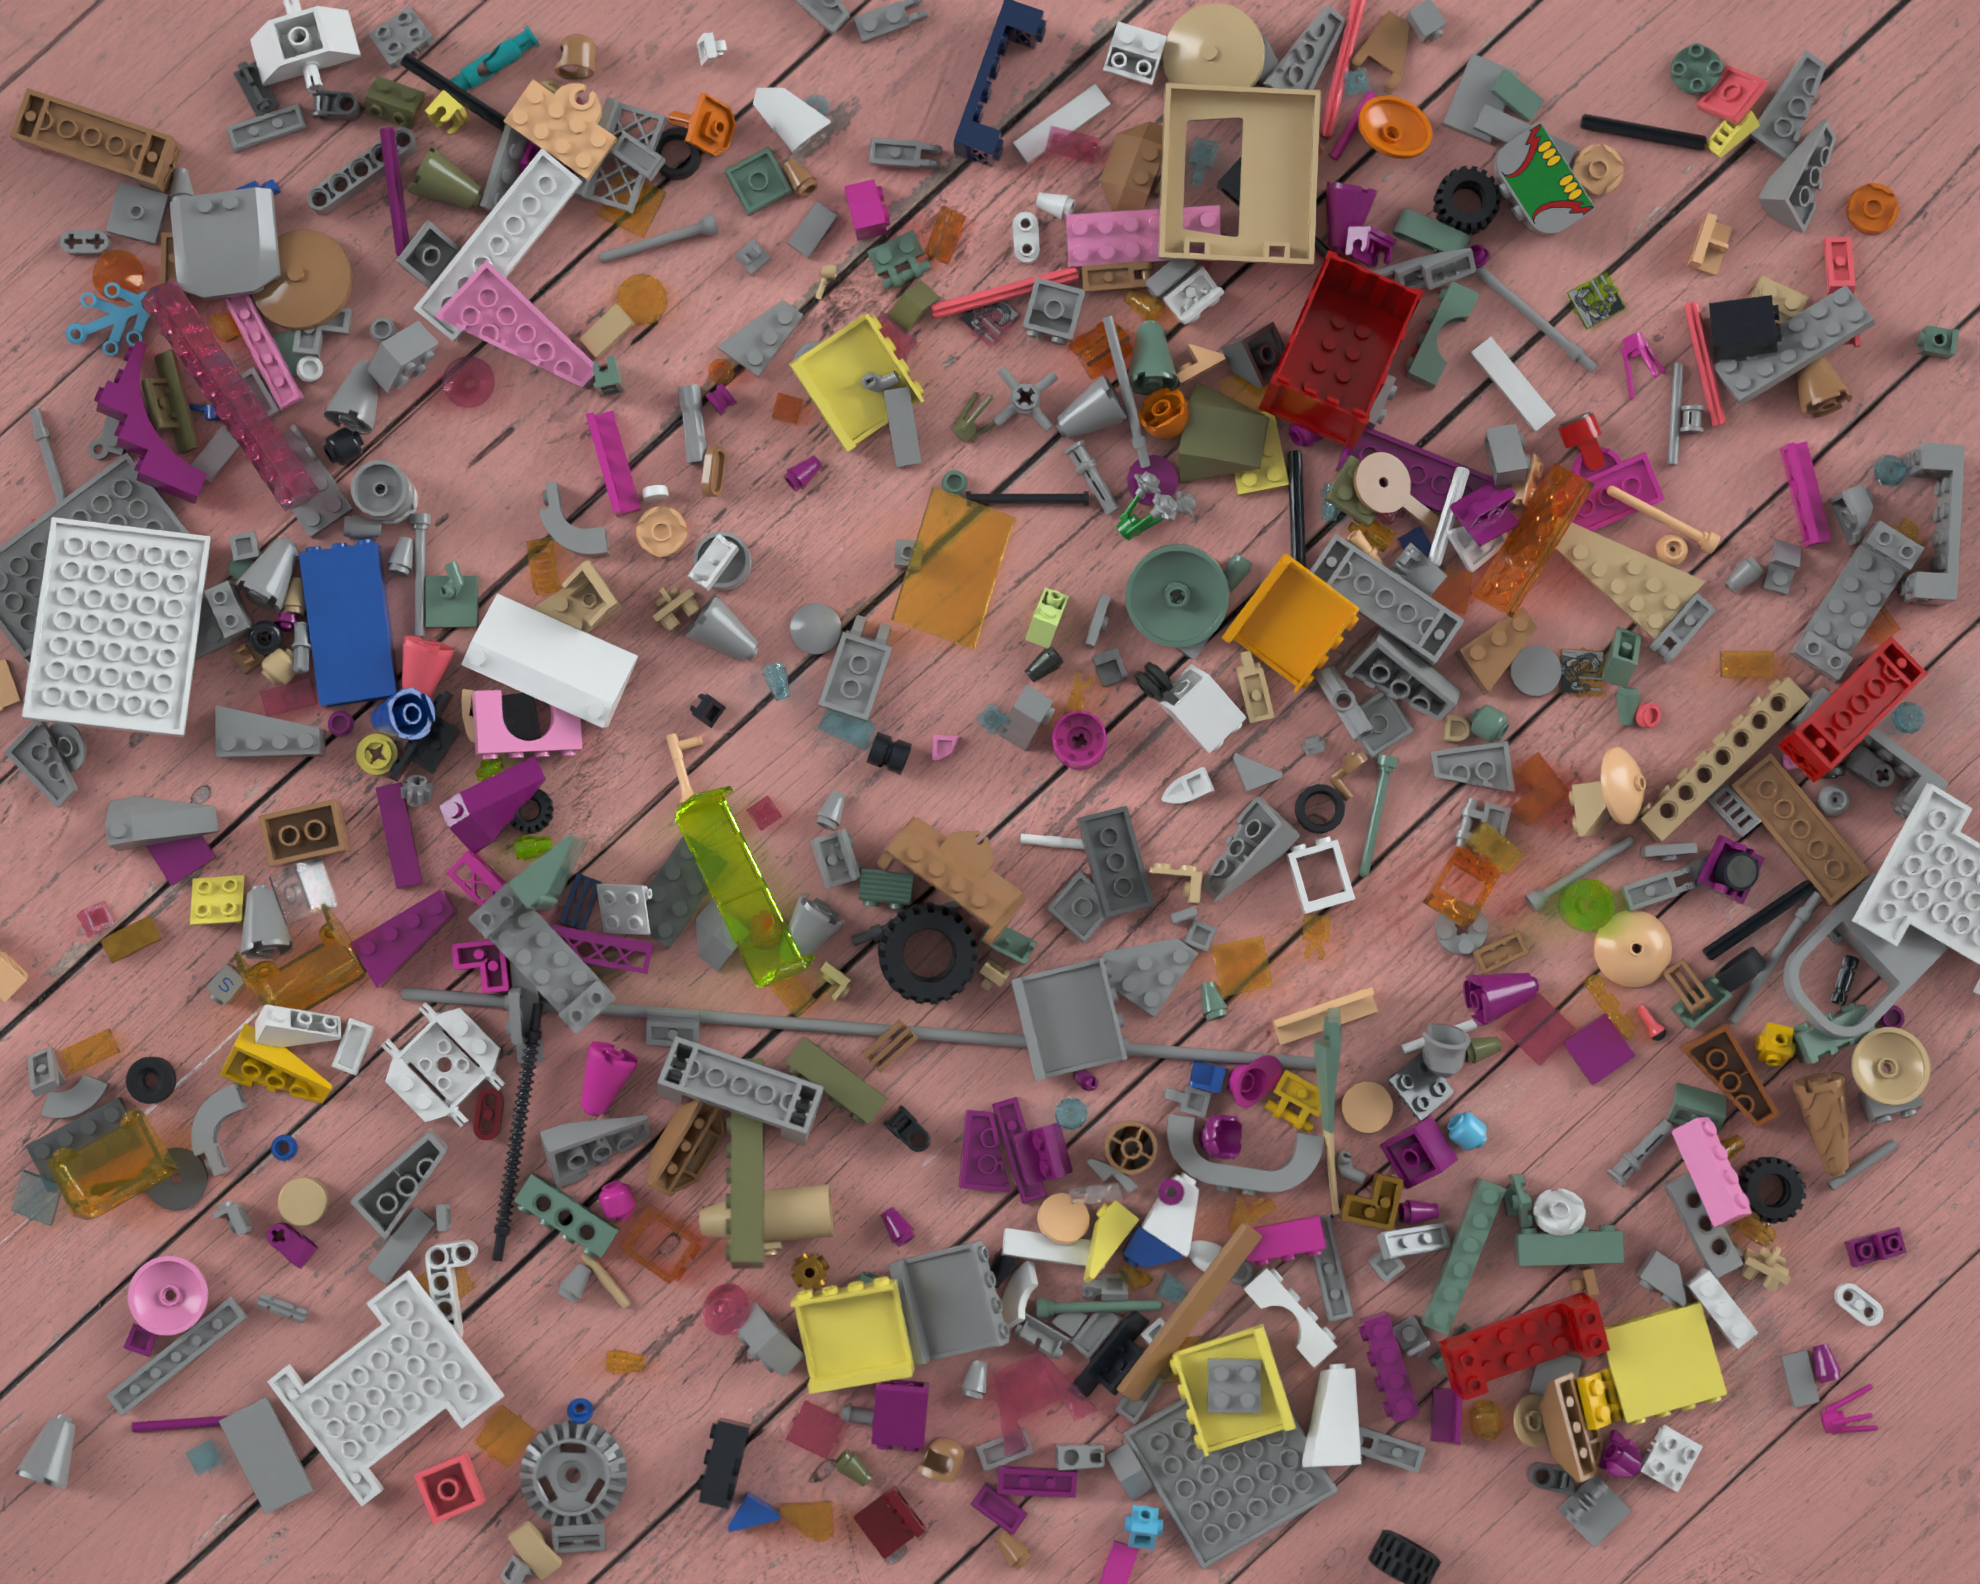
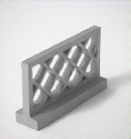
M607 97L598 125L615 137L621 136L624 131L628 132L639 126L643 136L637 140L641 143L646 141L648 147L656 151L667 118L660 114L619 103L616 99ZM624 111L632 113L636 120L625 127L621 123ZM651 119L658 121L655 130L646 134L642 124ZM608 153L589 181L578 175V178L583 183L574 194L580 200L592 201L633 214L646 177L639 173L637 178L629 182L625 171L631 167L627 164L621 166L619 159ZM614 158L618 169L606 175L603 169L604 165ZM621 174L626 184L613 190L609 180ZM605 182L609 193L601 197L595 196L596 187ZM628 189L631 194L628 205L619 203L616 195Z

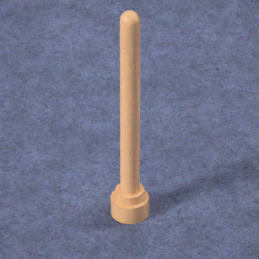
M1615 486L1607 488L1609 496L1694 539L1701 546V550L1711 554L1718 546L1720 535L1712 531L1701 532Z

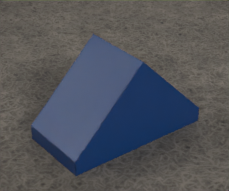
M748 1492L729 1523L728 1531L733 1532L780 1520L781 1511Z

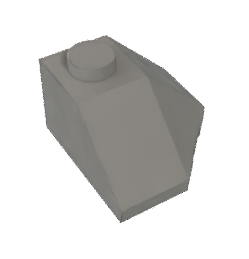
M1864 484L1842 491L1829 499L1849 546L1861 541L1874 508L1872 493L1868 488L1865 489Z
M712 899L695 919L698 956L719 972L749 937L750 932Z

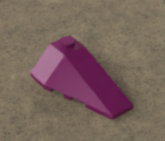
M531 757L459 792L439 805L449 829L471 853L475 854L493 843L500 836L499 832L507 822H511L515 818L514 814L523 803H527L545 782L546 777L537 758Z

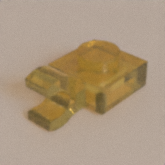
M1353 519L1359 525L1351 522L1347 528L1350 533L1358 529L1361 530L1369 544L1375 546L1376 549L1383 553L1396 535L1394 531L1376 519L1367 527Z
M1081 671L1076 672L1074 685L1064 714L1082 710L1085 698L1081 697L1082 691L1091 687L1094 676L1091 675L1087 683H1082L1079 680Z

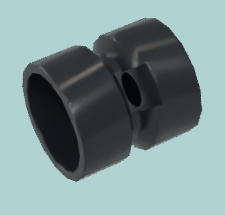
M878 732L872 744L867 763L879 768L886 765L888 771L901 775L912 744L900 739L893 742L891 736Z

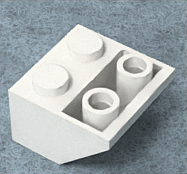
M1118 22L1103 71L1152 86L1167 36Z

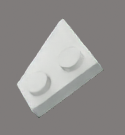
M1464 526L1445 532L1467 571L1472 573L1511 542L1507 533H1504L1479 547Z

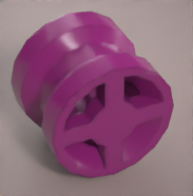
M722 383L717 385V390L713 393L709 392L705 395L720 415L725 413V409L728 406H734L737 403Z

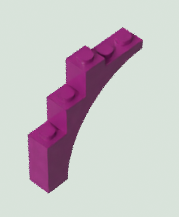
M137 340L134 348L128 347L123 359L127 364L124 370L119 368L114 383L107 381L105 388L99 387L94 401L98 402L96 411L120 421L114 436L118 437L116 446L140 455L134 469L138 471L137 481L195 504L207 474L189 465L173 453L158 436L149 421L140 388L141 363L147 344Z

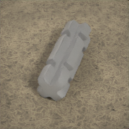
M265 1293L261 1294L257 1301V1307L264 1310L270 1309V1312L288 1319L293 1318V1321L298 1323L305 1322L308 1316L307 1309L302 1307L296 1308L294 1304L278 1298L272 1299V1296Z

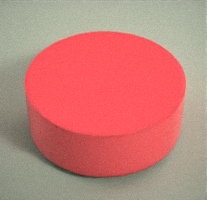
M1650 702L1640 704L1636 711L1638 725L1643 728H1654L1658 725L1661 718L1659 706Z

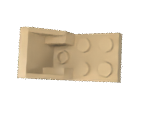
M589 560L578 566L562 583V589L533 608L588 634L616 616L623 609Z

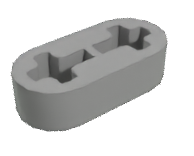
M69 230L63 233L60 238L62 249L74 256L105 255L109 252L112 245L109 236L99 230ZM72 237H74L77 241L83 242V244H75L74 249H72L67 242L72 241ZM98 237H100L104 244H101L99 249H97L95 245L89 244V242H96Z

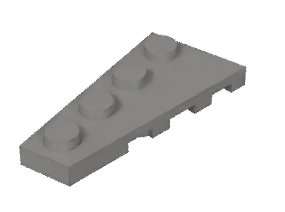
M1807 50L1802 53L1757 118L1760 126L1748 135L1783 162L1792 154L1796 143L1799 141L1802 133L1801 129L1805 119L1808 117L1813 97L1816 95L1827 66Z

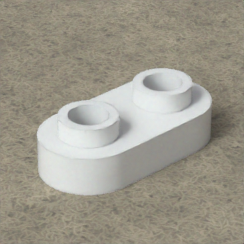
M1021 212L1013 220L1014 255L1022 264L1034 263L1040 253L1038 220L1030 212ZM1028 221L1030 226L1023 228L1021 222ZM1030 246L1032 251L1026 254L1022 251V248Z
M1842 1283L1836 1288L1834 1299L1847 1313L1867 1326H1874L1880 1323L1883 1318V1308L1866 1292L1852 1283ZM1846 1291L1851 1293L1849 1300H1844L1843 1294ZM1867 1307H1870L1872 1311L1871 1315L1866 1317L1864 1315V1310Z

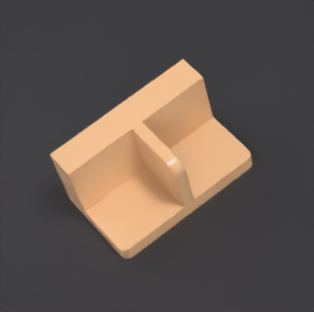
M1707 213L1701 221L1687 267L1716 275L1723 255L1728 250L1729 245L1727 243L1732 228L1716 222L1717 216Z

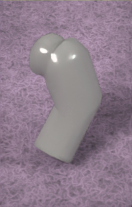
M895 370L885 376L866 373L861 379V384L864 388L875 392H882L901 382L900 376Z
M1347 1150L1337 1153L1335 1164L1339 1175L1362 1185L1366 1173L1353 1167L1351 1153Z

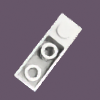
M265 1004L255 1021V1043L288 1047L341 1039V1021L339 1016Z

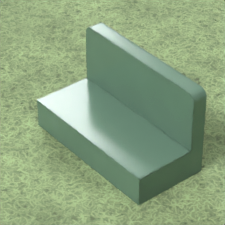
M1676 1083L1674 1087V1101L1667 1113V1121L1684 1125L1695 1118L1709 1117L1716 1126L1718 1134L1726 1118V1096Z

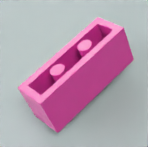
M1321 1215L1252 1227L1263 1237L1247 1258L1248 1262L1255 1261L1256 1265L1271 1263L1270 1258L1281 1257V1261L1297 1258V1253L1306 1252L1307 1256L1321 1254L1322 1249L1327 1247Z

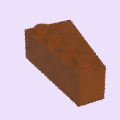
M1723 1022L1679 1047L1754 1126L1758 1128L1780 1116L1727 1023Z

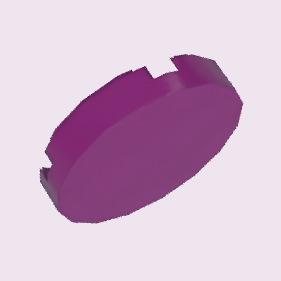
M1148 455L1151 466L1141 468L1139 459L1136 460L1130 467L1127 476V488L1132 498L1136 496L1135 492L1139 488L1134 475H1143L1145 471L1154 474L1160 480L1158 486L1161 490L1160 495H1169L1172 498L1178 485V475L1173 464L1164 457ZM1147 493L1144 499L1141 498L1138 503L1145 506H1155L1152 501L1155 498V494Z

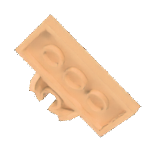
M532 80L504 119V123L589 181L618 140L617 137L598 125L602 117V106L598 96L592 91L589 94V101L584 105H579L576 103V98L579 94L585 92L587 87L584 84L570 83L560 87L553 94L538 82Z

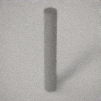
M1891 1139L1845 1170L1846 1174L1837 1176L1827 1182L1829 1187L1833 1191L1897 1149V1144Z

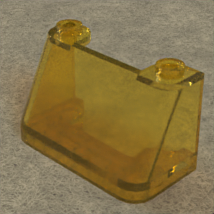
M133 1109L122 1115L123 1119L119 1122L120 1127L79 1150H68L67 1147L59 1149L53 1153L54 1157L46 1160L72 1216L84 1220L97 1218L178 1172L173 1158L143 1111Z

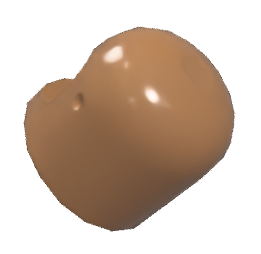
M571 34L563 38L560 45L563 56L555 64V73L564 79H585L593 76L596 60V45L593 40L582 34ZM567 65L579 66L577 71L570 72L562 68Z
M937 1437L930 1442L925 1457L919 1464L917 1471L937 1481L955 1482L963 1462L964 1450L959 1443L952 1439Z

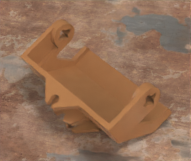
M913 816L885 850L877 866L887 871L895 860L901 862L987 924L989 929L982 941L991 947L1023 907L1026 896L1018 888L991 870L994 860L988 837H984L982 844L975 843V837L979 836V831L951 832L948 837H945L919 817Z

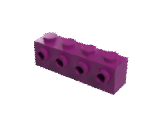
M1383 1311L1360 1318L1362 1326L1358 1327L1363 1342L1367 1341L1370 1349L1366 1353L1370 1366H1375L1378 1374L1374 1378L1378 1391L1383 1392L1386 1399L1382 1404L1387 1418L1391 1417L1396 1423L1420 1415L1389 1314Z

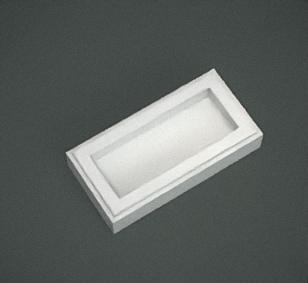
M349 1018L331 1067L358 1075L375 1026Z

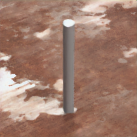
M1678 362L1673 363L1667 462V465L1671 466L1678 465L1684 363Z

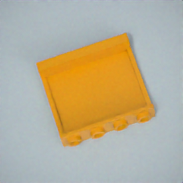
M1284 553L1221 638L1229 644L1232 640H1235L1248 651L1251 650L1253 655L1294 684L1296 687L1293 692L1297 693L1300 687L1306 689L1314 679V676L1311 675L1315 668L1321 670L1329 657L1326 656V653L1330 648L1335 651L1344 639L1341 636L1345 629L1350 631L1357 623L1359 618L1356 617V614L1360 608L1287 553Z

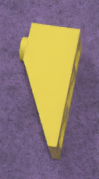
M1114 1200L1109 1205L1105 1202L1096 1213L1099 1218L1093 1226L1083 1279L1087 1284L1096 1277L1140 1220L1117 1200Z

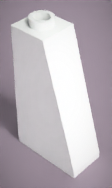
M1330 1364L1329 1370L1320 1371L1302 1467L1361 1465L1355 1368L1346 1369L1345 1364Z

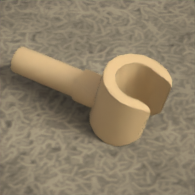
M825 265L822 268L820 285L815 298L821 300L827 279H836V266Z

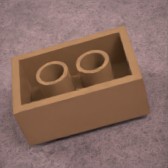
M332 799L258 816L269 867L277 868L351 851L340 800Z

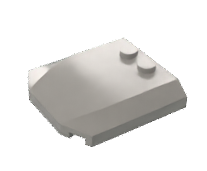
M253 187L180 197L170 202L177 289L180 292L189 293L204 300L257 294L264 290V286L273 280L277 281L281 278L274 193L271 189Z

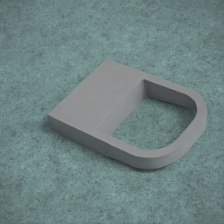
M1877 873L1865 877L1802 941L1785 963L1783 980L1788 997L1817 1030L1832 1038L1847 1039L1869 1030L1947 950L1945 945L1911 925L1908 926L1898 946H1894L1852 922ZM1834 928L1889 986L1861 1019L1851 1027L1839 1026L1829 1021L1807 998L1799 982V971L1802 962Z

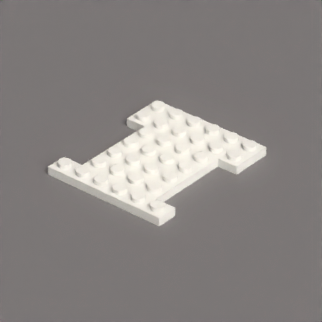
M1927 783L1852 922L1894 946H1898L1908 926L1911 925L1980 966V843L1960 832L1972 808L1933 784ZM1980 979L1973 990V992L1979 996Z
M410 1270L366 1303L382 1325L311 1381L305 1384L290 1364L267 1381L361 1507L384 1490V1487L369 1467L446 1408L462 1429L505 1396Z

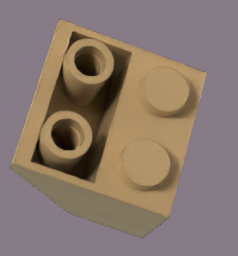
M1601 781L1572 785L1569 798L1571 806L1575 807L1576 817H1573L1574 831L1578 832V837L1596 836L1611 816L1603 797Z

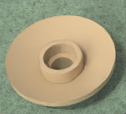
M1536 1394L1524 1396L1518 1402L1514 1411V1428L1518 1438L1523 1444L1533 1448L1541 1447L1548 1442L1539 1408L1543 1397Z

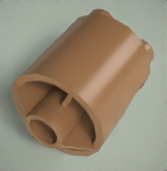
M1123 1120L1113 1125L1106 1133L1103 1143L1104 1154L1109 1163L1119 1172L1126 1174H1137L1148 1169L1155 1161L1158 1151L1157 1141L1152 1131L1141 1122L1134 1120Z

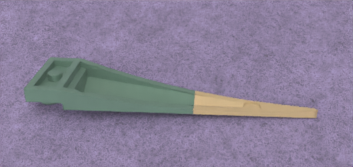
M1335 1007L1329 1008L1328 1017H1324V1035L1314 1041L1313 1046L1333 1216H1339L1334 1150V1109L1337 1073L1342 1046L1340 1008Z

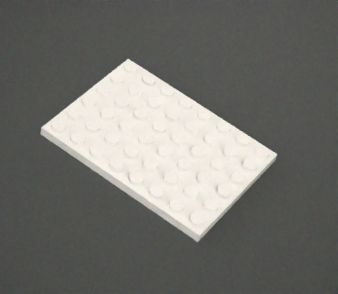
M52 517L25 694L23 720L184 738L211 536Z

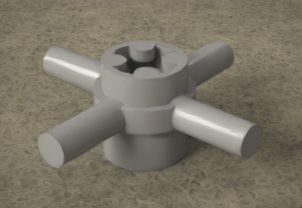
M1005 366L1002 367L997 373L1012 390L1010 405L992 419L993 422L999 427L1016 413L1022 415L1031 414L1045 432L1050 430L1053 424L1039 408L1041 402L1040 393L1058 380L1056 374L1053 371L1033 386L1028 383L1019 384ZM1023 392H1027L1031 397L1032 403L1030 405L1026 402L1020 404L1016 400L1020 399Z

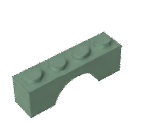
M1454 281L1450 283L1449 287L1443 286L1437 298L1441 303L1437 310L1432 309L1426 321L1430 326L1426 333L1423 331L1420 333L1415 344L1419 349L1415 356L1410 354L1404 366L1408 370L1406 378L1431 390L1435 388L1447 364L1438 350V333L1449 323L1466 322L1478 300L1479 293Z

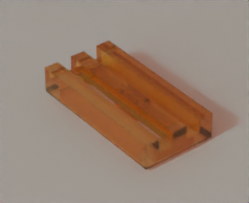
M941 206L924 254L944 264H949L966 216L958 214L955 210H950L947 206ZM947 215H948L949 218H948L947 224H946V226H945V229L942 231V234H941V237H940V243H939L938 248H937V251H936V253H935V252H934V249H935V247H936V244H937V241H938V239H939L941 230H942V228H943L944 222H945L946 217H947Z

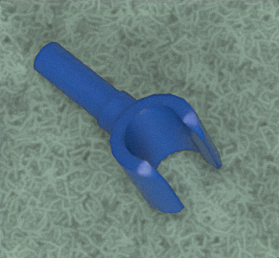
M189 403L190 410L205 412V420H221V413L216 406L211 404L201 406Z

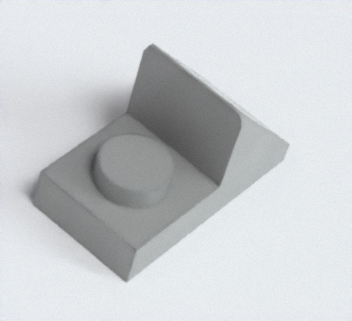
M1775 539L1761 589L1785 596L1788 595L1794 572L1800 567L1801 546Z
M51 1046L27 1056L30 1090L35 1097L51 1092L66 1084V1078Z

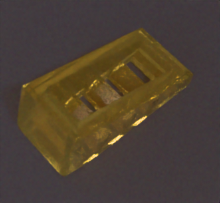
M547 537L526 541L532 589L535 594L542 595L558 592L561 586L553 538ZM548 548V552L534 553V550ZM548 558H549V561H548V562H542V563H537V564H536V561H537V560H543V559H548ZM550 569L551 571L538 574V571Z

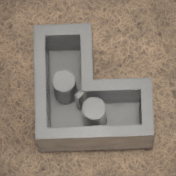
M754 1302L733 1322L739 1331L736 1336L744 1345L750 1346L747 1351L756 1361L762 1359V1364L771 1373L776 1371L784 1377L805 1357L804 1352L795 1340L785 1333L770 1313L757 1302Z

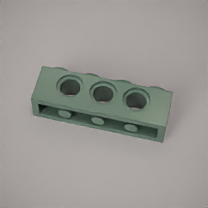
M535 1173L530 1175L514 1200L519 1204L517 1208L529 1216L532 1213L541 1218L539 1220L540 1224L550 1230L555 1227L562 1232L561 1237L571 1244H574L575 1241L584 1246L583 1251L593 1258H596L597 1255L602 1258L621 1231L620 1228ZM541 1196H546L550 1199L551 1206L548 1210H542L539 1207L538 1200ZM563 1210H567L572 1214L573 1220L571 1224L567 1225L561 1222L560 1213ZM586 1224L594 1228L595 1233L591 1239H587L582 1235V1227Z

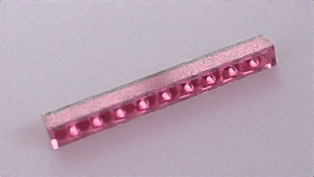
M175 279L151 287L141 300L146 312L149 313L158 326L159 331L172 346L174 353L183 362L188 373L194 378L203 395L216 410L217 415L222 419L231 432L232 437L244 451L247 459L251 461L260 474L261 479L271 490L276 501L280 503L285 512L309 502L319 488Z

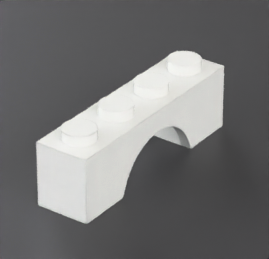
M1264 1266L1242 1288L1261 1309L1269 1306H1281L1290 1310L1295 1315L1299 1326V1333L1294 1346L1315 1368L1337 1347L1333 1342L1336 1337L1326 1326L1321 1329L1315 1321L1319 1318L1309 1307L1304 1310L1299 1305L1298 1301L1301 1298L1291 1287L1286 1290L1280 1282L1283 1278L1274 1268L1269 1271Z

